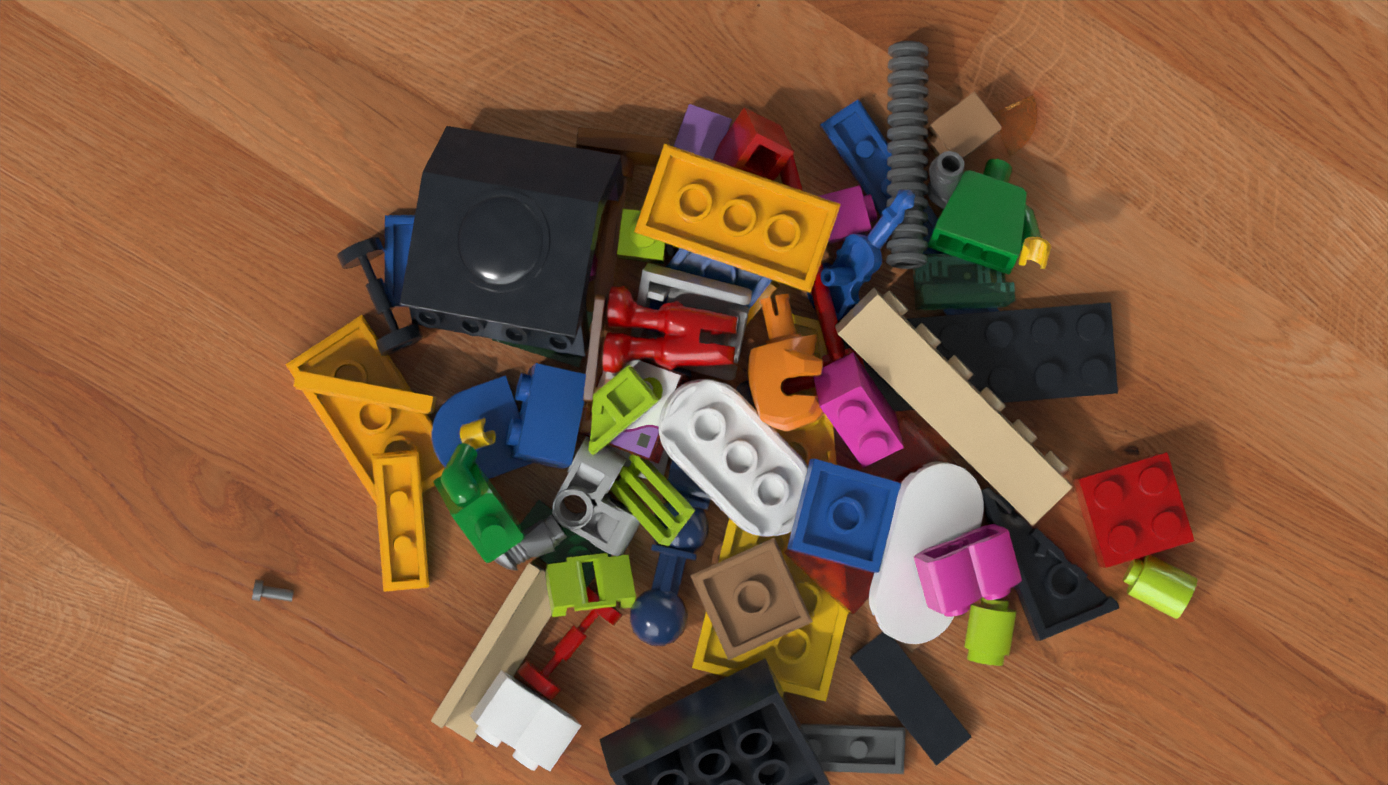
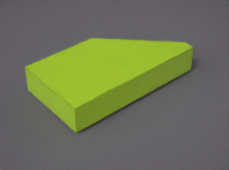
M632 365L625 367L593 394L591 436L588 448L592 455H596L660 401Z

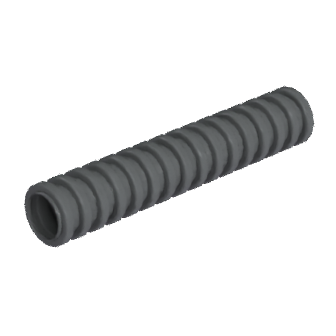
M900 41L888 47V55L892 57L888 61V69L892 73L887 76V81L892 86L888 88L887 95L892 100L888 102L887 109L892 114L887 117V123L892 128L888 129L887 137L892 142L888 143L887 151L892 156L887 159V165L891 167V170L887 172V179L891 181V184L887 186V193L891 195V198L887 200V207L891 206L900 189L911 190L915 194L914 206L905 210L904 220L891 234V240L886 243V249L891 251V254L886 257V263L900 269L920 268L928 263V257L923 254V251L928 249V243L923 240V237L928 235V228L923 226V223L928 221V214L923 212V209L928 207V200L924 198V195L928 193V186L924 184V181L928 179V172L924 170V167L928 165V158L924 156V153L928 151V144L924 142V139L928 137V130L924 128L928 124V116L924 112L928 110L929 104L924 98L928 96L929 90L924 84L929 81V76L924 71L928 69L929 62L924 57L928 55L929 48L923 43L916 41Z

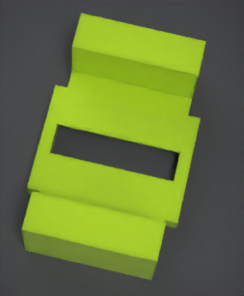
M608 553L568 557L566 562L547 564L545 579L552 617L566 616L567 608L574 607L575 611L615 607L616 602H619L620 609L631 608L635 602L636 594L629 555L608 557ZM593 561L600 601L588 603L582 563Z

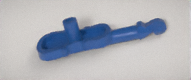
M900 189L891 206L883 210L882 217L868 235L851 234L847 236L842 248L836 251L837 258L832 265L823 263L824 270H822L820 278L825 286H829L838 322L860 302L858 295L860 287L864 282H869L872 274L880 268L882 264L880 249L896 227L904 220L905 210L914 206L915 194L911 190ZM807 292L808 299L813 308L816 310L812 293Z

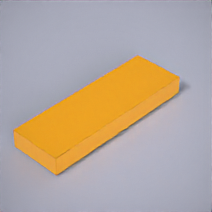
M297 370L293 385L297 390L429 415L434 413L437 397Z
M418 450L372 454L383 591L429 588Z

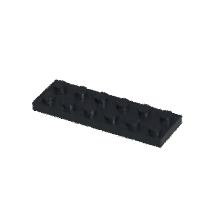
M1111 302L907 319L915 328L923 323L941 341L936 349L947 360L953 355L960 359L973 373L968 381L979 392L985 387L989 388L1003 403L1118 394ZM843 339L845 349H849V348H850V349L854 350V349ZM863 359L865 370L894 412L915 410Z

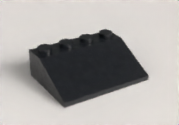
M766 658L599 739L609 774L616 785H830L824 769Z

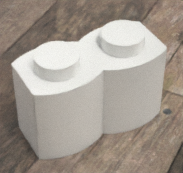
M502 670L470 715L478 725L475 730L476 734L495 747H498L501 741L516 750L512 756L533 771L536 770L538 765L551 771L581 727V724L569 713Z

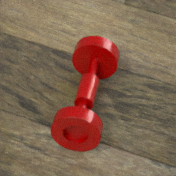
M587 586L588 603L599 602V594ZM615 607L592 609L578 627L573 625L555 646L553 651L556 654L542 671L526 660L517 672L536 690L553 701L561 691V688L549 678V675L563 659L565 661L569 660L587 638V635L584 633L599 615L615 626L623 614Z

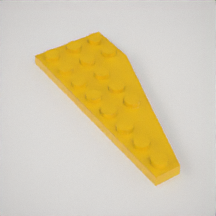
M792 314L796 334L801 333L802 337L817 334L816 349L813 356L821 359L823 355L827 354L819 321ZM812 388L788 396H817L816 388ZM825 413L818 421L786 432L774 428L807 465H809L810 459H818L837 465L833 425ZM729 518L718 563L775 538L813 622L728 660L706 612L692 668L728 677L766 658L783 691L826 702L848 615L845 565L787 549L791 532L769 537L753 535L738 527Z

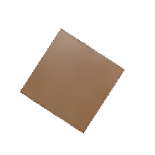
M775 538L690 575L728 660L813 622Z

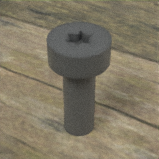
M255 579L252 600L260 601L261 597L292 602L293 590L263 586L264 581Z

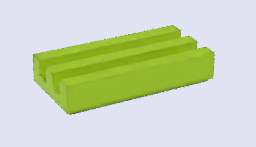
M632 452L629 456V460L632 463L629 467L623 465L619 472L621 478L619 481H614L610 490L659 544L669 546L695 512V509L647 457ZM640 472L679 513L676 518L663 505L662 501L637 477ZM630 486L668 527L667 530L629 489Z

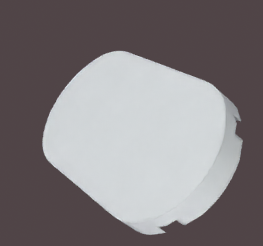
M698 379L678 387L665 401L658 425L661 443L670 458L744 531L766 537L779 536L791 532L808 469L806 462L773 427L761 421L758 412L731 386L715 380Z
M936 461L922 465V468L918 469L915 473L911 472L902 481L879 573H874L870 586L869 605L872 614L876 617L878 626L889 637L904 643L920 644L928 642L943 633L954 618V616H944V614H940L927 607L914 556L932 546L955 540L969 531L980 528L983 517L984 501L979 484L967 470L947 462Z

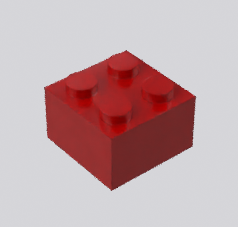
M1167 452L1157 453L1072 479L1099 567L1108 568L1195 541Z

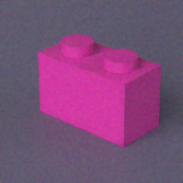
M854 352L823 367L822 375L813 376L820 408L863 468L904 448L896 413Z

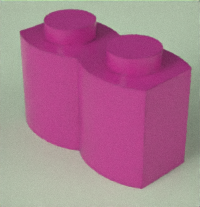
M996 524L974 529L957 537L955 540L932 546L914 556L927 607L947 617L958 616L968 612L971 608L970 605L982 597L986 600L1005 597L1011 592V587L1022 581L1009 530Z

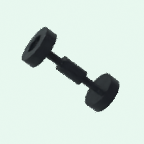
M372 237L345 248L337 254V257L343 269L361 265L369 282L365 285L378 315H384L391 333L376 341L381 356H386L414 345L423 339V335L418 324L399 328L391 311L395 308L383 279H377L370 263L371 260L385 251L379 237Z

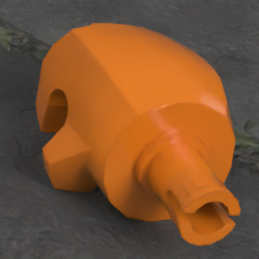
M789 293L775 296L778 315L773 298L767 297L759 300L760 305H762L769 340L765 341L766 345L751 349L748 365L749 386L761 421L775 429L786 432L814 423L824 414L819 406L817 396H788L783 391V384L787 379L800 376L822 375L823 360L813 356L816 349L817 334L803 337L801 333L796 334L789 303Z

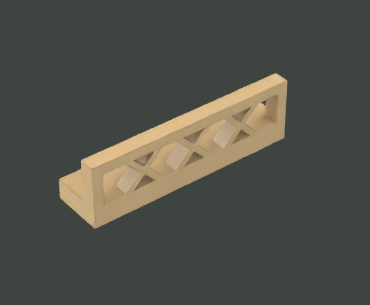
M532 561L528 563L432 717L431 722L441 728L447 726L469 741H474L477 736L475 730L478 725L471 718V713L501 670L514 677L551 617L545 569Z

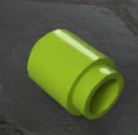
M982 597L980 604H971L964 647L968 649L967 660L981 664L1003 666L1005 655H1010L1017 612L1008 608V600L1001 598L986 600Z

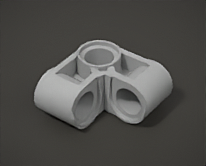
M586 436L572 461V465H570L567 471L568 475L554 499L552 505L553 516L562 527L589 540L599 549L614 556L624 555L641 524L622 503L614 500L608 494L627 458L606 446L596 455H592L588 450L590 438ZM569 495L580 496L585 501L587 510L582 513L571 512L565 506L564 498Z

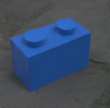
M538 363L529 368L528 374L521 373L515 395L516 400L522 401L519 419L512 417L506 438V444L513 446L510 458L563 470L572 465L584 406L583 395L586 374Z

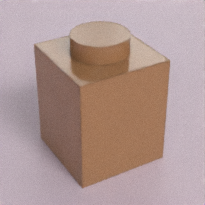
M974 91L930 124L927 130L932 137L927 142L937 156L946 151H953L964 159L998 134L1002 127Z

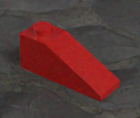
M744 107L719 143L713 160L774 181L794 153V150L781 125Z

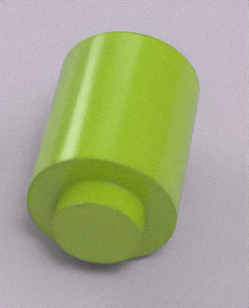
M1153 555L1144 556L1142 560H1132L1123 578V582L1129 584L1127 588L1128 595L1175 619H1178L1187 607L1198 581L1197 578Z

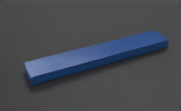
M858 99L821 123L820 127L866 195L871 194L875 209L880 217H882L883 210L888 208L887 200L891 198V195L887 193V186L891 184V181L887 179V172L891 170V167L887 165V159L892 154L887 151V141ZM929 204L926 209H923V212L928 214V221L923 223V226L928 228V235L923 237V240L927 243L938 221ZM931 248L923 251V254L928 258L955 257ZM950 268V281L933 279L934 293L931 294L946 316L999 311L988 293L975 289L974 272L971 268ZM966 271L972 275L971 280L967 282L962 279V273Z

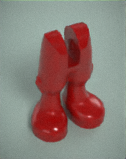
M624 286L611 287L607 311V320L610 328L655 329L665 333V335L655 339L607 332L603 349V370L605 372H619L628 362L645 358H654L658 365L669 370H673L677 366L734 364L735 347L710 342V344L700 343V332L710 333V335L737 334L738 317L710 310L686 307L679 301L666 303L659 310L647 308L633 301L630 291Z

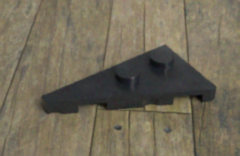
M990 487L981 490L984 511L989 524H996L1009 530L1022 581L1015 585L1014 588L1035 641L1044 640L1119 609L1115 599L1111 596H1106L1087 578L1088 575L1078 565L1068 561L1065 558L1064 552L1038 528H1033L1014 511L1015 508L1003 496L997 495Z

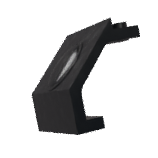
M446 126L422 172L400 305L409 306L412 324L464 333L470 336L496 339L518 345L522 344L549 349L560 353L585 356L590 344L586 307L587 291L603 209L607 200L619 201L624 190L621 155Z

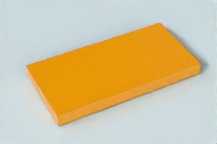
M664 144L634 233L810 293L841 204Z
M360 315L285 364L294 379L297 370L413 392L390 355L381 356L376 345V341L379 338L364 315ZM303 391L375 503L372 454L418 450L422 494L435 486L433 481L442 475L445 467L438 460L432 446L431 431L433 421L428 414Z

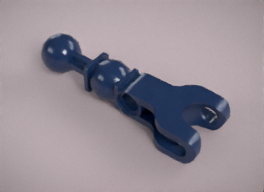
M678 366L671 370V372L681 375L676 389L692 380L691 370ZM743 381L737 386L736 390L755 409L749 381ZM673 460L668 481L695 509V512L669 546L659 544L654 539L656 545L652 544L651 551L659 552L660 554L652 587L650 590L640 594L630 609V625L633 633L642 642L651 646H666L674 643L683 635L687 626L688 612L684 601L678 596L686 560L696 561L697 555L694 553L704 545L709 534V521L705 511H708L710 498ZM663 497V501H666L663 505L676 518L679 513ZM654 514L655 518H656V519L665 527V529L667 530L668 527L663 523V521H662L656 514Z

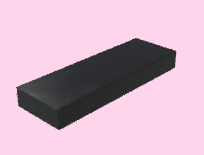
M883 631L850 656L851 660L936 766L972 738L897 642Z

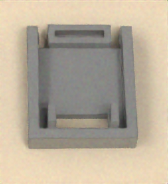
M648 263L642 271L637 303L649 308L651 298L664 301L668 295L667 303L679 301L686 307L710 310L738 317L737 334L710 335V333L700 332V343L710 344V342L735 347L734 363H738L749 308L745 305L751 302L752 291L733 284ZM632 328L631 336L657 339V337H664L665 335L663 332L658 333L646 328ZM645 358L648 360L655 361L654 358ZM735 364L678 366L724 380L735 379L738 368Z

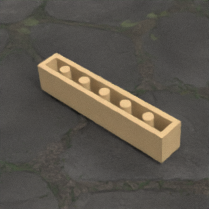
M873 288L835 325L838 335L1033 526L1072 488V485L1064 476L1070 469L1051 450L1044 456L1033 445L1038 439L1037 436L1020 419H1017L1012 424L1001 413L1006 406L989 388L985 387L979 392L968 381L973 373L955 355L947 360L936 349L941 341L923 323L915 328L903 316L908 311L907 307L891 291L882 296Z

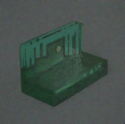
M924 254L928 257V263L920 268L913 269L915 310L1003 308L1016 301L1014 282L1005 281V273L949 254Z

